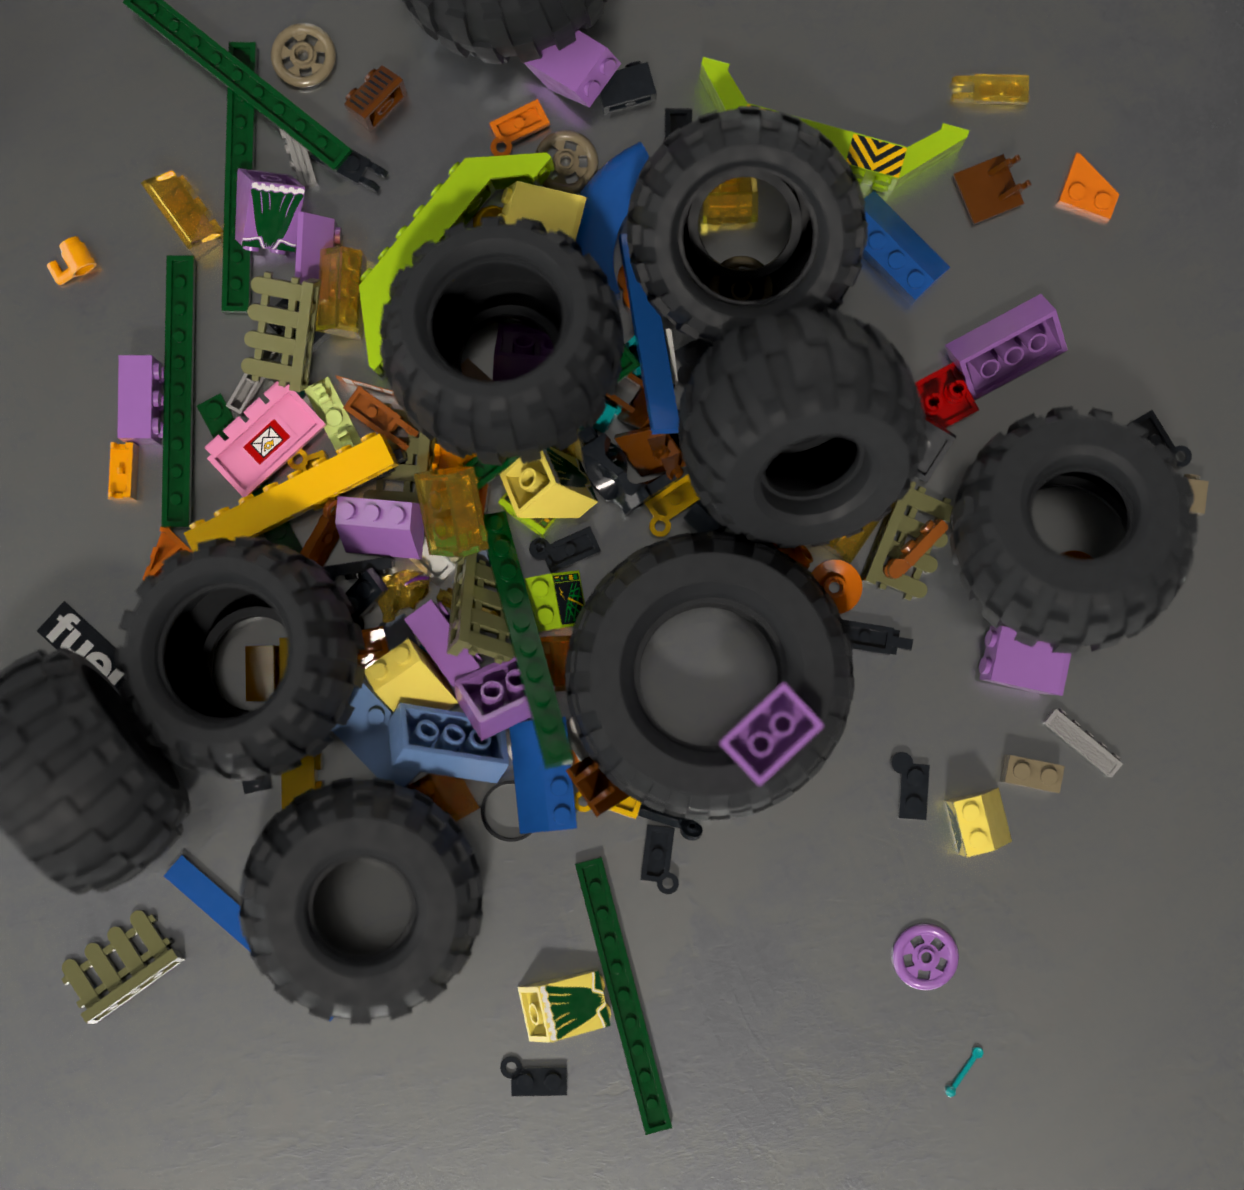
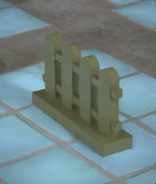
M269 271L264 272V276H257L252 279L251 288L255 293L262 294L261 303L250 305L247 313L252 320L258 321V330L247 332L244 336V341L247 346L255 348L254 357L245 358L241 363V368L244 373L252 375L253 381H260L261 377L279 380L278 386L286 387L287 382H290L289 390L301 392L308 388L321 287L320 279L309 278L300 283L299 277H292L291 281L273 278V272ZM270 296L289 299L288 309L269 305ZM297 301H300L299 311L296 310ZM267 323L285 326V336L266 332ZM294 328L297 329V330H296V338L293 337ZM264 350L282 353L281 362L263 359ZM291 355L293 356L292 365L290 364Z
M384 403L385 405H387L389 408L392 409V404H390V403ZM392 409L400 416H402L405 422H407L417 430V428L409 421V418L405 410ZM420 432L419 438L408 434V437H398L402 438L409 445L405 451L408 461H406V464H399V466L395 467L396 471L392 472L391 476L377 480L376 490H367L363 498L427 504V517L434 476L432 462H434V448L437 438L434 437L430 440ZM387 440L392 451L400 448L391 440ZM415 455H418L417 465H414ZM385 480L403 481V492L384 490ZM412 482H415L414 492H411Z
M913 481L903 500L895 501L890 505L891 512L883 518L860 575L863 583L875 585L877 581L879 582L878 588L886 590L887 586L903 592L905 593L903 599L911 601L912 597L923 598L927 594L926 584L919 581L922 572L932 573L937 569V560L929 554L933 546L940 548L947 544V534L944 533L912 566L915 569L911 577L902 574V577L897 579L885 577L882 571L887 556L890 557L889 560L898 559L903 554L900 550L904 546L907 536L917 539L922 534L919 530L924 523L914 519L918 510L935 517L934 520L942 519L944 522H951L950 517L953 508L950 505L951 499L943 497L942 501L926 495V488L918 486V489L915 490L916 482ZM907 505H908V506H910V508H909V511H908L907 516H906V515H904V512H905L906 507H907ZM899 531V536L897 538V541H895L894 537L896 535V532Z
M467 548L455 563L447 654L457 657L465 648L469 650L468 654L475 656L477 653H481L495 658L494 662L502 664L503 661L509 662L515 656L512 645L505 642L506 638H510L498 593L484 588V584L496 588L491 567L486 566V561L479 560L476 562L477 552ZM482 607L499 612L498 616L481 611ZM480 630L495 634L497 637L495 639L479 633Z
M134 911L130 916L133 928L125 932L121 927H112L107 933V938L110 941L108 946L102 948L100 944L90 943L85 947L84 951L88 959L80 965L77 960L67 959L62 964V971L65 975L61 979L64 985L71 984L80 998L76 1004L79 1008L85 1006L87 1009L80 1014L85 1023L96 1024L185 960L180 950L169 949L168 946L172 942L168 937L163 939L153 923L157 921L154 914L148 916L144 911ZM137 934L148 949L143 955L139 954L130 940ZM114 951L117 952L126 966L119 972L108 957ZM154 958L155 961L147 966L146 962ZM91 967L94 968L103 982L97 988L94 987L85 973ZM131 974L132 977L124 982L123 978ZM108 990L109 994L101 998L100 995Z

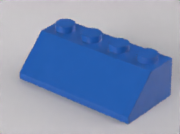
M873 191L864 198L868 237L867 246L864 247L862 257L912 306L951 267Z
M562 717L568 738L566 717ZM532 720L519 722L509 727L520 834L576 829L573 782L565 771L571 767V764L545 769Z

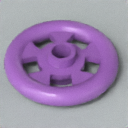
M918 924L908 928L899 936L893 949V965L898 976L903 982L915 989L933 990L943 986L953 977L958 966L959 953L954 939L946 930L937 925ZM921 935L924 943L913 948L910 941ZM935 937L944 944L940 951L931 944ZM925 952L931 954V959L928 962H923L921 959L922 954ZM912 954L914 965L906 967L904 955ZM940 957L947 960L943 971L936 969ZM918 970L930 971L929 979L918 978Z

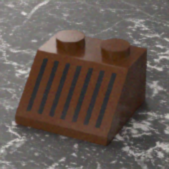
M383 65L378 69H372L364 78L365 83L359 89H352L345 98L346 102L344 105L346 110L369 132L408 95L403 79Z

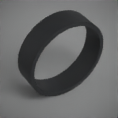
M513 780L504 781L493 786L486 793L481 804V819L487 831L495 838L506 842L520 841L532 833H527L517 838H506L495 833L489 827L485 818V804L489 795L502 785L515 784Z

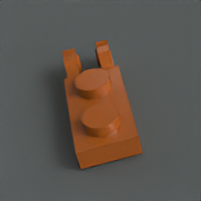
M360 386L357 387L343 407L376 433L385 435L387 440H391L405 451L409 447L407 442L393 434L397 427L401 426L411 436L416 437L419 433L418 430L405 422L402 416Z
M942 519L927 521L919 530L922 534L915 541L913 539L909 540L901 548L900 551L903 554L898 559H890L887 565L883 567L882 571L885 577L890 579L902 577V574H905L949 529V526Z

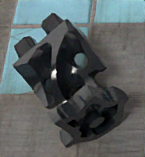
M590 426L578 433V439L584 446L581 449L591 484L605 501L617 504L625 515L645 505L647 501L677 482L675 474L673 479L669 480L665 473L652 480L633 484L627 478L628 461L625 453L614 445L605 433L598 436L594 428Z

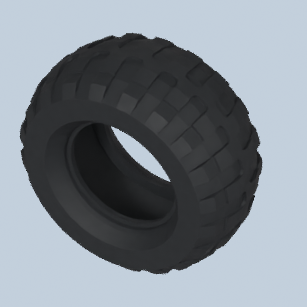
M724 531L677 534L632 553L601 579L587 599L576 619L567 651L565 673L568 707L575 729L587 753L595 763L599 764V769L606 777L630 797L654 810L692 820L741 818L763 811L792 796L793 793L802 788L821 770L826 760L832 754L844 733L851 702L853 701L855 678L853 675L852 644L840 617L839 610L829 593L824 590L804 565L781 552L775 546L769 543H754L748 541L747 537ZM698 608H717L738 614L752 623L765 637L773 652L777 668L776 688L781 683H785L824 725L761 786H758L721 745L701 746L683 741L666 731L647 708L640 686L639 671L642 654L653 634L665 622L680 613Z

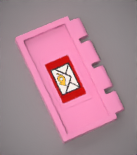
M276 381L263 393L269 399L267 404L260 398L255 400L243 411L249 418L246 423L238 416L222 430L229 437L226 441L218 434L204 447L211 454L207 459L242 497L256 491L327 426L295 391L289 390V384L284 388L283 386H278L279 382Z

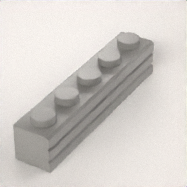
M280 129L282 138H286L287 144L284 145L287 155L291 154L292 160L289 161L292 171L295 170L297 174L294 178L305 187V190L319 186L308 150Z
M264 350L263 359L275 361L279 353ZM244 373L226 407L244 416L243 411L250 406L265 377H261L260 381H253L252 375Z
M1060 708L1059 710L1053 709L1044 719L1043 723L1108 777H1113L1123 765L1120 762L1121 758L1115 753L1110 754L1106 750L1108 747L1100 741L1097 743L1090 732L1087 730L1084 732L1080 729L1081 725L1077 721L1069 720L1066 717L1068 714Z

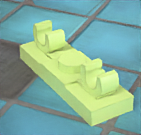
M329 377L304 389L316 414L327 425L324 429L336 451L349 444L354 447L362 443Z

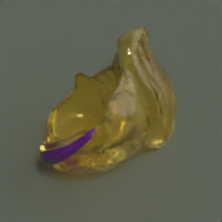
M405 569L393 575L383 576L381 579L389 590L377 602L383 614L382 621L384 623L394 621L398 610L407 607L415 609L416 604L428 594L430 576L426 575L425 572Z

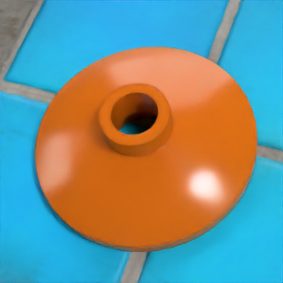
M828 560L819 564L811 572L824 590L832 597L839 610V614L851 610L860 600L862 580L858 571L851 564L842 560ZM831 583L838 584L839 590L837 593H832L829 590Z

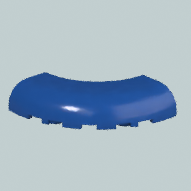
M641 141L610 159L595 173L579 194L587 197L576 242L580 245L583 256L590 253L606 274L608 285L614 291L617 300L621 298V292L614 272L615 248L619 235L627 221L631 194L634 191L639 173L649 158Z

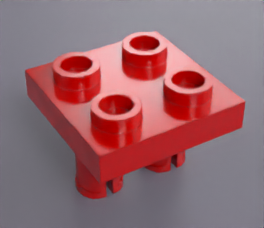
M954 362L915 382L925 416L945 429L979 411Z

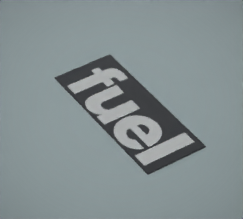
M63 601L39 627L37 632L56 650L65 647L82 655L97 667L117 689L122 687L121 682L125 681L124 673L115 669L116 647L69 604Z

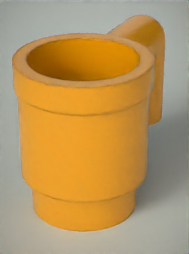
M78 236L66 239L59 245L62 251L61 255L68 268L62 272L56 260L49 262L47 267L58 285H63L74 277L90 272L96 267L97 263L92 258L85 243L81 242Z

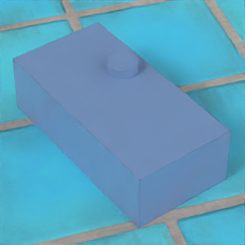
M363 679L362 689L353 688L348 704L355 707L347 724L344 726L337 724L332 731L377 778L392 780L395 784L406 788L421 772L392 768L388 722L394 712Z
M399 703L388 722L392 768L497 783L509 766L505 730L481 740L465 713Z

